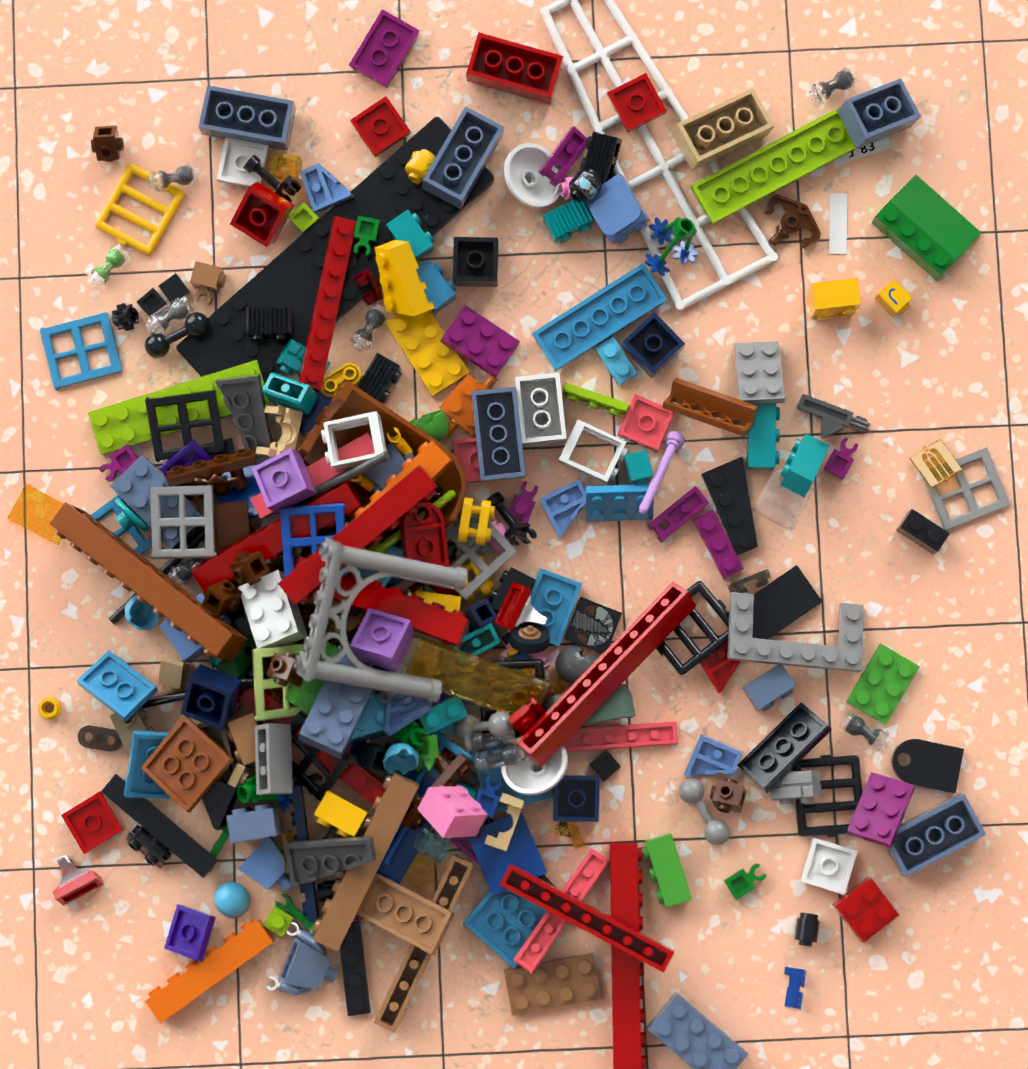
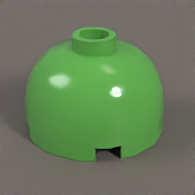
M442 410L422 415V418L416 421L415 419L409 421L437 441L444 439L448 433L447 418Z

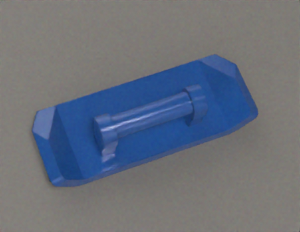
M409 805V807H408V809H407V811H406L404 817H405V816L407 815V813L411 810L412 807H411L410 805ZM426 820L420 828L413 830L406 828L401 823L376 873L400 884L431 830L432 825Z

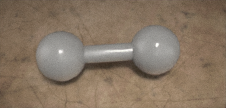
M496 712L488 721L478 722L475 717L468 715L455 722L454 730L456 735L463 740H471L473 736L478 735L479 731L489 730L492 735L502 738L508 736L514 726L508 720L509 714Z
M694 778L684 780L679 786V796L684 802L694 804L707 824L704 829L706 840L712 845L724 844L730 835L729 827L724 821L714 820L702 800L704 796L702 783Z

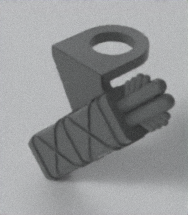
M805 394L800 398L797 409L822 419L821 439L840 432L844 427L848 428L849 425L852 426L853 430L856 429L859 432L869 430L870 423L867 422L866 418L860 416L852 417L853 412Z

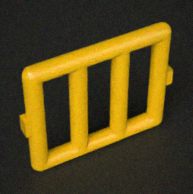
M129 164L96 220L95 227L116 238L118 243L124 246L127 244L150 256L153 254L182 203L185 192L170 183L162 186L159 174L155 173L153 175L134 164ZM134 174L174 195L175 197L170 206L167 207L129 187L127 184L132 175ZM122 193L163 214L164 216L159 225L156 226L117 205L116 203ZM111 212L153 233L149 243L146 245L106 224Z

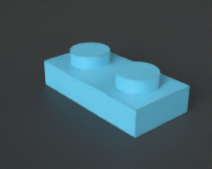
M614 337L595 348L596 353L618 386L637 375V371Z

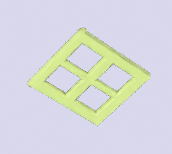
M304 643L252 649L256 714L254 719L256 721L294 717L300 711L305 715H309L310 711L299 706L290 707V702L285 699L291 684L288 683L287 687L274 683L275 678L263 680L262 658L273 657L274 653L284 655L285 652L300 654V650H304ZM282 687L283 708L265 711L264 689Z

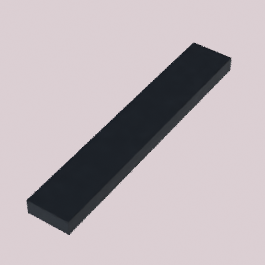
M115 774L101 792L202 878H205L219 860L146 798L125 797L126 781L118 774Z

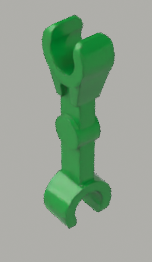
M226 823L222 834L210 851L215 857L223 849V845L229 837L228 823Z
M281 894L286 898L287 903L282 906L278 901H275V905L280 909L290 912L296 920L304 924L311 932L315 922H308V917L304 916L303 912L295 907L290 896Z

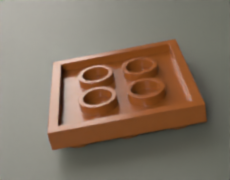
M183 716L141 766V769L186 812L190 813L234 759L189 717Z

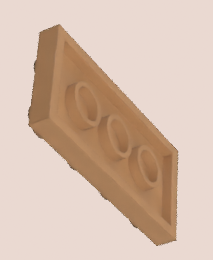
M376 873L356 915L431 955H435L455 914L379 873Z
M593 953L541 962L532 974L521 966L504 969L512 1016L602 999Z

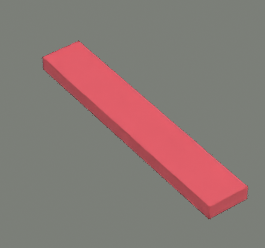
M368 432L337 449L339 461L375 453L373 440ZM326 457L306 467L314 488L352 469L346 468L335 471L331 465L327 464ZM261 493L250 499L261 519L274 513L267 508Z
M675 721L579 728L563 745L567 752L678 744L677 725Z
M591 848L562 890L583 901L610 861ZM547 911L513 961L532 974L568 921Z

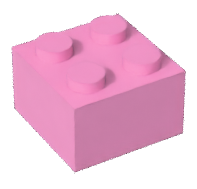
M459 785L428 787L418 807L419 812L442 838L477 836L488 815L481 808L480 803L470 796L468 790Z

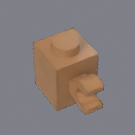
M195 261L190 280L193 287L199 288L195 294V301L199 303L200 297L206 295V304L211 305L213 298L209 291L219 293L220 287H224L226 275H224L221 267Z

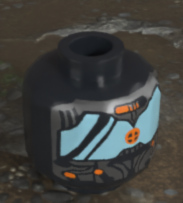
M592 169L578 171L569 182L570 195L577 202L592 201L602 188L601 177Z

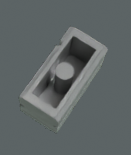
M820 771L789 772L770 790L771 800H779L780 805L793 804V799H800L801 803L814 802V798L822 796Z

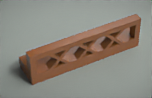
M675 378L672 382L671 394L663 402L662 408L745 437L755 424L758 406Z

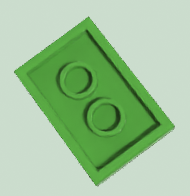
M879 644L846 702L886 725L920 666L883 644Z

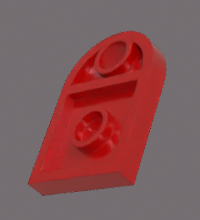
M419 502L417 504L418 507H423L426 512L422 520L417 516L418 509L410 516L407 514L403 515L400 520L402 522L400 524L403 558L450 567L444 516L441 510L434 504Z

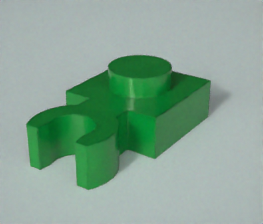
M358 216L354 239L359 240V242L354 246L355 255H358V251L362 247L367 249L366 257L371 255L369 243H376L380 220Z
M413 721L394 733L392 737L409 745L414 744L423 747L424 743L420 741V737L422 734L428 735L429 732L419 728L420 724Z
M759 863L753 864L747 874L742 868L723 880L735 900L755 889L753 881H762L766 878L765 873L761 876H756L754 873L755 869L760 867Z

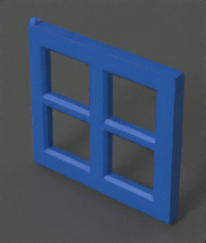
M344 503L282 507L279 509L281 514L285 577L294 570L292 548L312 547L313 554L318 550V546L325 542L326 537L333 538L335 536L317 537L316 514L335 513L336 534L345 527L344 508L346 505ZM309 515L311 537L292 538L290 516ZM348 571L345 572L342 576H349Z

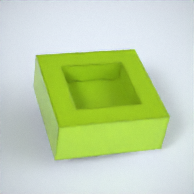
M305 202L288 217L302 234L319 220Z
M275 906L263 926L283 937L295 917Z

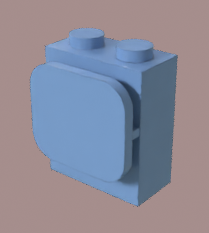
M620 173L602 184L601 190L593 200L586 202L600 229L613 244L617 243L619 245L629 239L628 235L634 231L640 232L648 226L647 222L651 220L625 177Z
M201 593L195 598L203 603L205 594ZM226 614L220 617L229 625L231 624ZM169 619L159 625L183 661L192 663L205 653L203 651L205 647L200 644L196 645L186 638L188 634L173 628L169 624L171 622Z

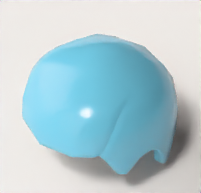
M136 596L132 597L125 606L126 620L130 625L139 630L147 631L153 628L159 621L160 616L153 612L154 607L149 604L145 605Z
M394 743L387 749L384 755L383 767L389 774L399 771L402 775H405L409 771L415 770L419 765V753L409 744Z
M233 881L223 883L214 894L216 908L224 916L230 918L240 917L249 908L250 896L239 883Z

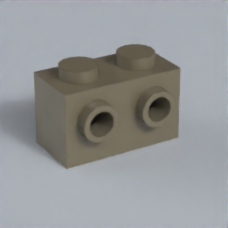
M140 707L126 722L115 713L110 715L128 756H130L133 731L155 732L152 726L148 727L145 719L148 716L143 707Z

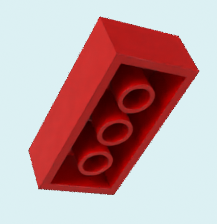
M478 32L467 68L466 78L467 82L551 105L563 65V56Z

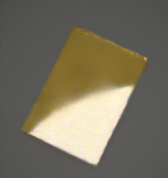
M26 484L7 518L9 521L25 527L53 542L55 545H59L62 540L61 537L54 533L55 528L49 523L64 503L35 489L30 484Z

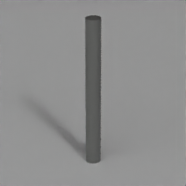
M384 451L315 488L317 494L313 496L318 497L389 460L388 453Z

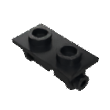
M137 825L132 830L134 835L131 832L127 835L128 845L134 851H140L144 854L145 860L150 865H156L161 868L164 862L162 859L167 861L172 854L159 840L151 845L149 842L154 836L145 828Z

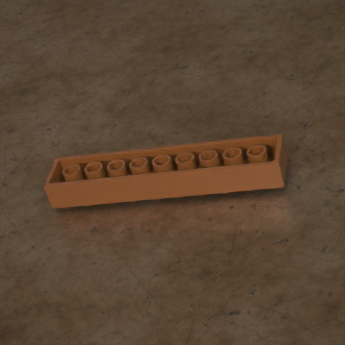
M65 502L49 523L55 528L54 533L64 540L68 539L71 542L70 546L75 550L83 551L87 554L86 558L93 564L102 566L105 574L113 579L117 578L120 580L119 584L129 592L132 590L138 594L136 598L139 601L154 607L153 612L162 618L166 617L171 621L169 624L173 628L187 633L186 638L196 645L200 644L205 647L203 651L214 659L216 657L221 661L224 659L232 661L248 640L222 618L215 616L198 599L85 510Z

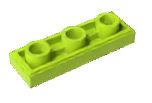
M565 383L563 389L567 400L577 403L579 400L587 402V406L599 410L602 407L608 409L609 414L620 417L621 414L625 415L628 410L629 404L569 383Z

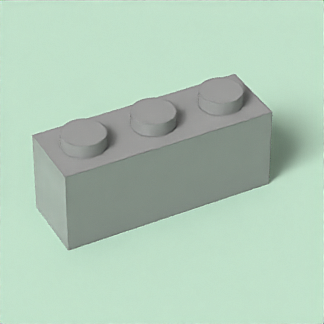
M268 723L255 726L256 795H285L293 793L291 724Z

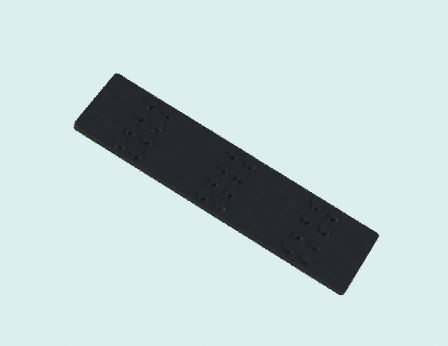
M434 117L351 191L354 196L353 198L331 208L208 317L210 329L206 335L193 337L189 334L177 345L176 349L201 377L258 360L264 382L266 383L272 372L276 374L281 372V366L276 361L289 340H294L306 347L333 218L335 216L356 222L358 216L380 220L376 243H369L371 248V255L369 257H366L367 249L364 247L359 249L358 255H355L354 246L359 240L353 237L336 317L337 322L363 299L362 296L365 293L372 291L369 283L362 287H359L358 284L356 285L354 276L368 269L372 272L375 279L380 277L375 247L394 241V238L387 230V223L406 210H409L411 214L416 213L422 224L420 227L424 233L428 231L433 237L494 183V175L486 167L484 168L461 209L422 189L423 182L419 184L412 182L408 178L405 166L413 152L424 149L436 157L451 132V129L440 117ZM246 307H291L293 312V337H287L286 341H275L274 337H265L264 341H252V338H248L246 334Z

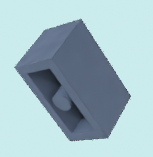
M776 665L742 687V690L755 710L762 709L764 712L775 705L773 700L779 696L783 700L793 693L792 688L796 684L783 665Z

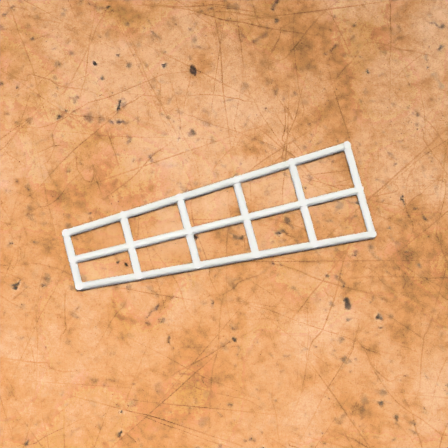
M558 0L541 8L540 15L546 24L559 55L563 56V64L567 74L574 85L594 132L605 134V130L620 123L621 120L618 115H615L600 123L577 72L601 60L615 88L623 85L608 56L631 44L659 86L661 92L657 94L661 101L667 99L680 121L689 118L614 0H604L627 37L606 48H603L578 0ZM569 4L596 51L595 54L573 64L550 15ZM644 124L638 127L658 166L628 181V184L633 189L663 174L686 218L694 223L697 230L696 236L720 278V281L682 300L670 273L665 272V275L661 277L677 311H682L765 266L776 262L778 255L772 249L748 209L744 208L738 212L767 256L728 276L701 227L710 221L706 214L696 218L670 170L687 161L682 153L665 161L647 126ZM617 160L614 175L616 176L620 173L625 177ZM716 160L708 163L713 173L721 170ZM648 226L641 230L652 257H654V254L661 256L659 248L670 242L664 239V244L660 245L658 239L654 241L651 238L652 234ZM673 233L668 234L673 241V239L675 238L673 236Z

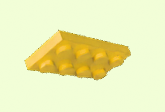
M430 310L416 316L398 314L385 322L432 397L463 379L467 374H470L458 353L440 342L445 333Z

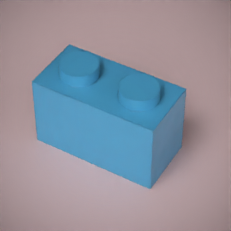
M427 260L419 266V269H416L420 282H425L427 289H424L428 302H433L434 309L432 311L435 314L456 299L455 291L457 289L450 280L445 281L442 277L444 272L437 263L432 264L430 260Z

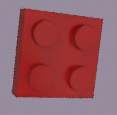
M647 73L607 92V96L627 133L667 112Z
M387 96L350 120V123L374 157H377L411 134L410 129Z
M101 791L61 815L83 854H86L124 830Z

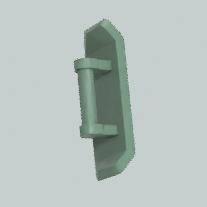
M621 684L583 725L635 717L632 694L627 686ZM563 694L547 698V711Z

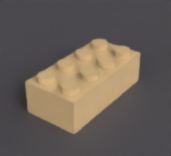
M752 88L677 123L672 131V135L692 171L768 136L774 125L755 90Z

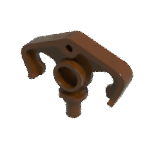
M775 194L770 198L764 214L771 215L775 211L774 206L776 204H781L785 210V214L780 222L781 227H775V234L769 240L773 246H776L782 239H788V233H796L801 228L812 232L810 238L805 237L802 240L803 249L818 242L821 233L806 204L779 194Z

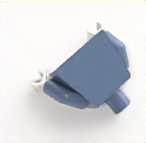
M291 922V924L297 927L295 933L287 930V934L294 937L298 936V939L294 938L280 977L277 975L268 977L269 979H274L276 985H267V988L269 990L279 988L282 992L297 996L311 992L313 989H319L323 979L334 982L338 970L329 967L331 958L326 955L327 949L324 945L314 941V935L305 929L302 930L298 923Z

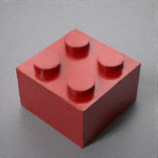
M256 182L248 187L230 225L265 247H268L276 242L295 205L259 182Z
M869 877L865 878L832 904L862 943L866 942L899 916V913L872 878Z

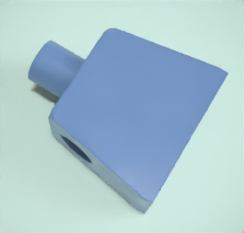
M267 837L238 868L267 889L272 888L275 883L285 892L291 887L290 876L286 874L288 871L286 855L272 837Z

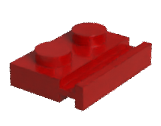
M533 697L527 706L524 704L508 718L510 723L522 735L546 713Z

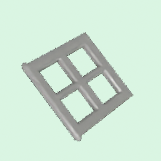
M987 447L955 459L961 467L959 471L954 473L960 488L940 496L936 485L931 487L921 473L942 526L947 532L953 527L1011 505ZM981 459L988 477L968 484L962 466ZM948 463L942 464L947 472L952 470ZM941 465L936 467L940 474L946 473ZM935 468L930 469L934 477L939 476ZM991 482L998 501L978 508L971 490ZM963 494L970 512L950 519L943 501Z
M213 485L150 487L151 558L216 557ZM185 495H204V517L186 518ZM160 496H179V518H161ZM205 526V548L187 549L186 527ZM161 527H180V549L162 550Z
M472 514L471 520L474 518L479 523L480 515ZM460 518L455 525H452L446 531L447 542L452 540L464 553L450 568L459 567L469 558L481 571L462 591L456 590L464 600H469V596L506 563L517 550L489 521L488 528L492 529L491 537L504 552L488 566L475 552L482 545H476L475 543L470 547L467 543L458 542Z

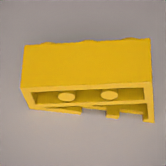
M394 240L375 247L376 262L378 264L386 311L416 316L434 309L433 302H428L424 289H427L425 282H420L416 269H419L410 243Z

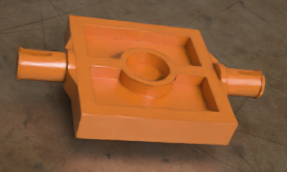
M467 374L440 405L439 409L444 411L450 420L448 424V437L457 427L464 429L472 437L474 436L475 426L471 391L490 389L498 381L497 378L492 380L493 376L490 375L482 384Z

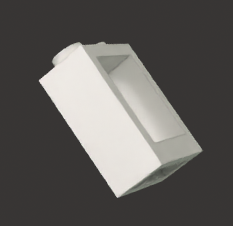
M377 411L323 422L324 430H321L322 439L328 446L325 457L327 464L331 465L335 471L358 466L384 451L387 452L381 416ZM370 424L375 453L339 461L334 431Z
M577 420L559 458V463L607 485L609 480L614 481L619 470L615 466L618 460L623 461L628 451L627 448H624L626 441ZM582 432L618 447L605 476L570 460Z

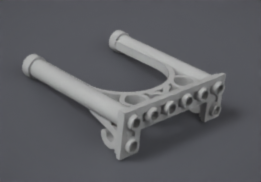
M326 537L319 551L320 556H322L321 560L326 562V565L320 572L319 580L322 582L320 591H317L315 594L314 604L316 609L315 614L311 615L309 627H311L310 636L306 637L304 650H300V654L296 656L294 661L296 673L306 681L315 678L425 698L428 702L437 703L442 688L440 680L375 669L359 662L353 655L347 641V616L357 594L376 579L398 577L462 591L467 581V569L462 567L450 568L343 546L332 538ZM356 567L376 572L361 578L360 572ZM351 571L354 574L356 584L351 589L344 591L340 587L341 576L345 572ZM335 590L340 595L346 596L345 600L340 599L337 605L331 607ZM328 617L333 620L334 628L338 629V633H325ZM330 638H338L341 644L340 650L334 656H327L325 654L326 643ZM346 655L355 667L335 662Z

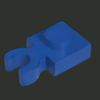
M488 775L484 782L486 790L479 789L475 801L480 803L481 808L488 814L487 817L492 819L500 800V796L495 795V792L501 788L502 780L498 781L497 786H491L489 783L491 776Z

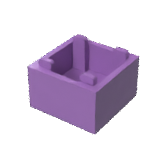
M292 448L251 468L267 508L277 514L280 513V508L291 507L317 494L301 454Z
M369 608L350 644L353 655L358 661L397 672L415 635L411 620Z

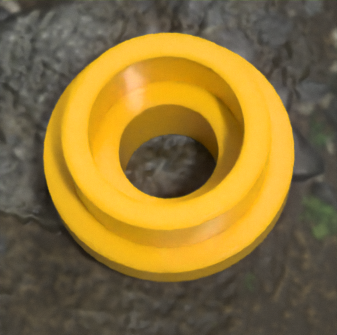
M52 697L43 699L38 707L39 714L47 720L57 718L61 713L60 702ZM50 704L54 706L52 713L47 711V706Z

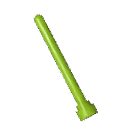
M449 490L432 504L440 509L455 498L456 492ZM425 509L417 515L420 520L425 517ZM400 529L382 543H377L374 546L370 545L365 550L386 554L385 551L401 539Z

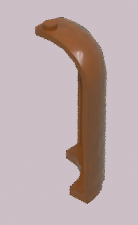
M346 380L333 395L329 406H325L315 419L319 423L315 424L312 430L305 434L296 451L301 454L304 463L309 466L325 457V452L328 451L327 443L323 442L321 430H324L323 422L377 411L381 416L386 446L390 443L386 433L390 437H395L397 432L394 430V427L399 429L401 438H404L413 450L414 458L419 454L418 448L424 442L430 443L432 440L453 460L452 464L435 482L443 488V495L449 490L456 492L455 498L440 508L444 516L445 528L451 524L455 525L461 516L459 511L463 505L467 490L465 472L457 457L442 443ZM370 424L334 431L337 449L367 432L372 438ZM349 480L361 501L368 505L371 502L369 499L374 493H369L358 485L357 481Z

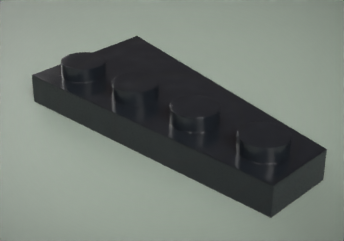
M743 457L702 473V479L737 556L757 548L758 544Z

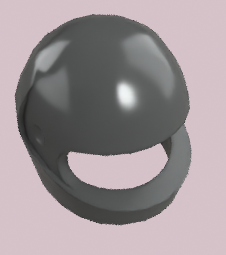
M570 646L558 654L555 668L561 679L574 684L598 657L591 655L584 658L582 657L583 648Z

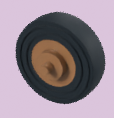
M523 622L514 627L513 631L510 630L509 633L511 647L522 653H540L547 649L550 642L548 629L537 623Z

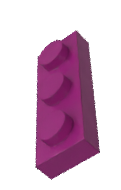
M713 510L692 520L723 580L744 569Z

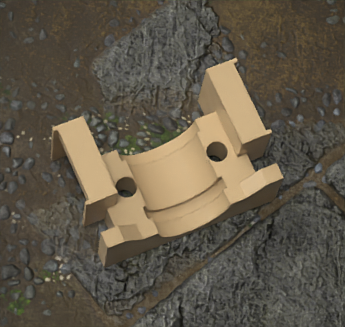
M266 404L264 413L276 416L275 421L282 427V436L278 442L271 443L270 448L257 446L255 455L270 459L290 448L295 450L303 412L280 405L271 406Z
M503 793L500 803L507 805L506 813L512 817L513 826L507 832H499L496 838L487 835L485 844L507 851L524 805V800Z

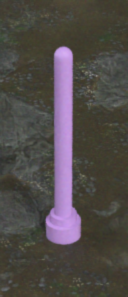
M673 431L667 436L665 441L667 449L639 507L641 514L647 513L674 453L680 450L685 442L684 436L679 432Z

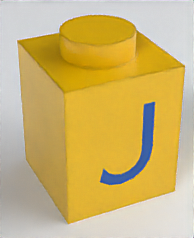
M893 279L877 294L875 299L894 317L897 313L902 315L911 307L908 303L912 297Z

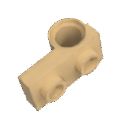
M236 760L226 780L227 784L235 788L246 784V779L256 775V769L251 766H244L242 762L239 763Z

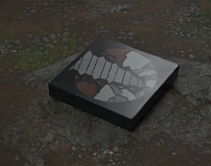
M580 597L564 639L603 654L610 646L622 613Z

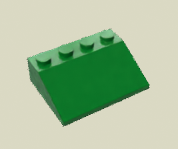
M917 175L880 210L871 222L936 281L981 234L974 225Z

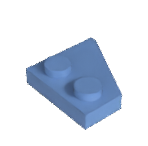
M319 163L299 172L314 213L321 212L354 197L343 184Z
M580 479L539 499L558 538L564 534L586 505V491Z
M403 694L389 695L387 698L385 733L391 736L429 712L432 702L426 701L425 698Z
M701 734L684 775L733 774L743 751Z

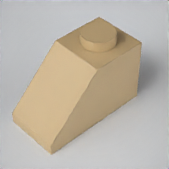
M162 656L158 684L164 685L163 690L174 693L177 692V689L184 690L191 664Z

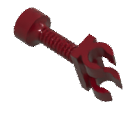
M368 269L354 276L356 285L358 284L359 287H362L369 283L373 290L362 296L367 306L383 299L379 289L381 286L380 277L375 279L372 272Z

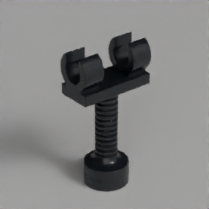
M253 155L243 168L250 174L255 172L260 175L263 180L267 181L276 190V194L292 202L287 194L295 196L301 189L300 183L293 180V177L290 175L280 183L261 167V160L256 155Z
M500 492L492 494L487 499V501H491V506H495V509L509 525L510 528L504 535L508 537L511 545H520L515 539L517 535L525 544L531 543L527 538V533L530 534L532 539L537 538L535 530L529 528L531 526L529 523L518 524L503 505L505 498Z

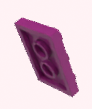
M382 9L349 63V67L388 88L419 36L420 30Z
M466 305L440 341L494 378L498 376L520 343L518 339Z
M871 772L847 829L848 835L891 848L914 793V785Z

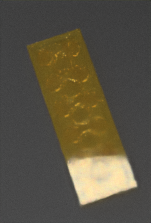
M420 637L405 673L407 675L440 680L442 684L441 692L498 712H505L510 716L524 704L527 706L531 702L530 699L532 697L541 705L549 688V682L423 637Z

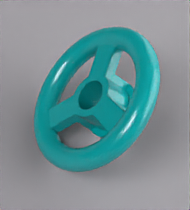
M120 498L115 499L116 505L122 510L115 520L126 531H129L135 524L144 532L149 530L148 525L130 506Z

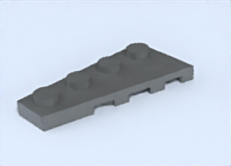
M260 374L217 379L215 381L216 385L221 389L224 396L223 400L234 418L232 420L235 427H238L244 447L248 448V450L254 449L255 452L257 446L270 448L273 440L268 414L264 413L266 403L262 392L263 387ZM256 455V465L268 460L269 458Z
M373 836L293 841L284 844L292 888L307 882L316 881L325 876L337 874L346 869L349 870L373 862L376 859Z

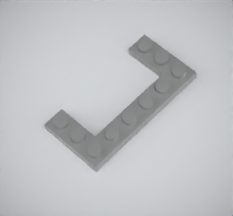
M730 593L727 660L851 672L862 671L863 605L841 603L839 605L838 646L752 638L754 594Z

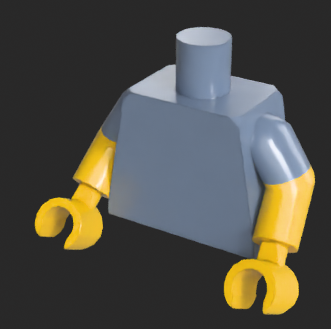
M394 427V430L397 432L395 437H390L386 433L390 441L386 446L389 460L364 472V475L360 474L351 479L353 482L357 481V484L369 493H375L377 490L381 492L387 486L385 482L393 474L398 475L403 470L401 468L403 463L409 458L414 459L413 450L404 438H401L399 429Z

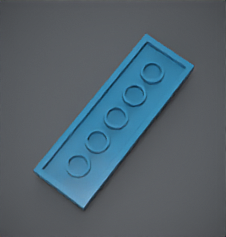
M643 263L532 333V336L554 370L557 371L664 304L668 299Z

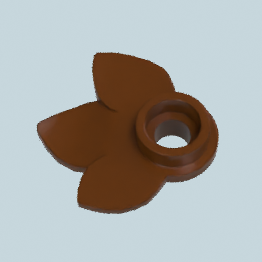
M216 474L209 480L195 478L196 486L213 485V493L216 496H226L227 493L232 491V488L240 484L238 477L226 479Z

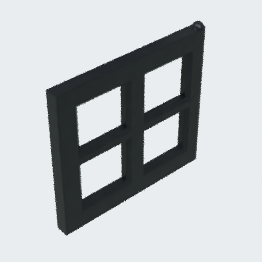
M216 390L145 398L156 462L170 459L182 449L163 450L160 432L181 429L185 447L192 441V427L212 425L215 444L200 446L207 454L226 451ZM208 400L211 419L189 422L186 403ZM177 404L180 423L159 426L156 407Z
M300 711L290 723L291 741L305 754V757L299 765L292 760V773L318 801H322L326 792L330 791L349 766L350 760L344 754L342 759L332 756L338 764L330 772L316 758L321 750L313 746L308 750L295 736L307 719V716ZM312 763L327 777L320 788L305 773Z

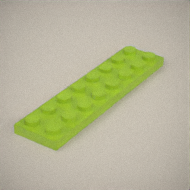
M838 108L691 185L690 188L711 225L854 151L856 147L837 112Z
M258 360L88 412L100 455L118 451L126 444L134 446L152 440L145 404L146 397L157 398L216 390L220 419L232 415L229 407H226L223 400L224 396L215 381L217 379L260 374L262 387H264L265 382ZM264 395L265 403H271L267 396ZM208 400L186 403L189 422L211 419ZM177 404L156 407L159 426L180 423ZM181 429L160 432V436L163 437L181 431Z

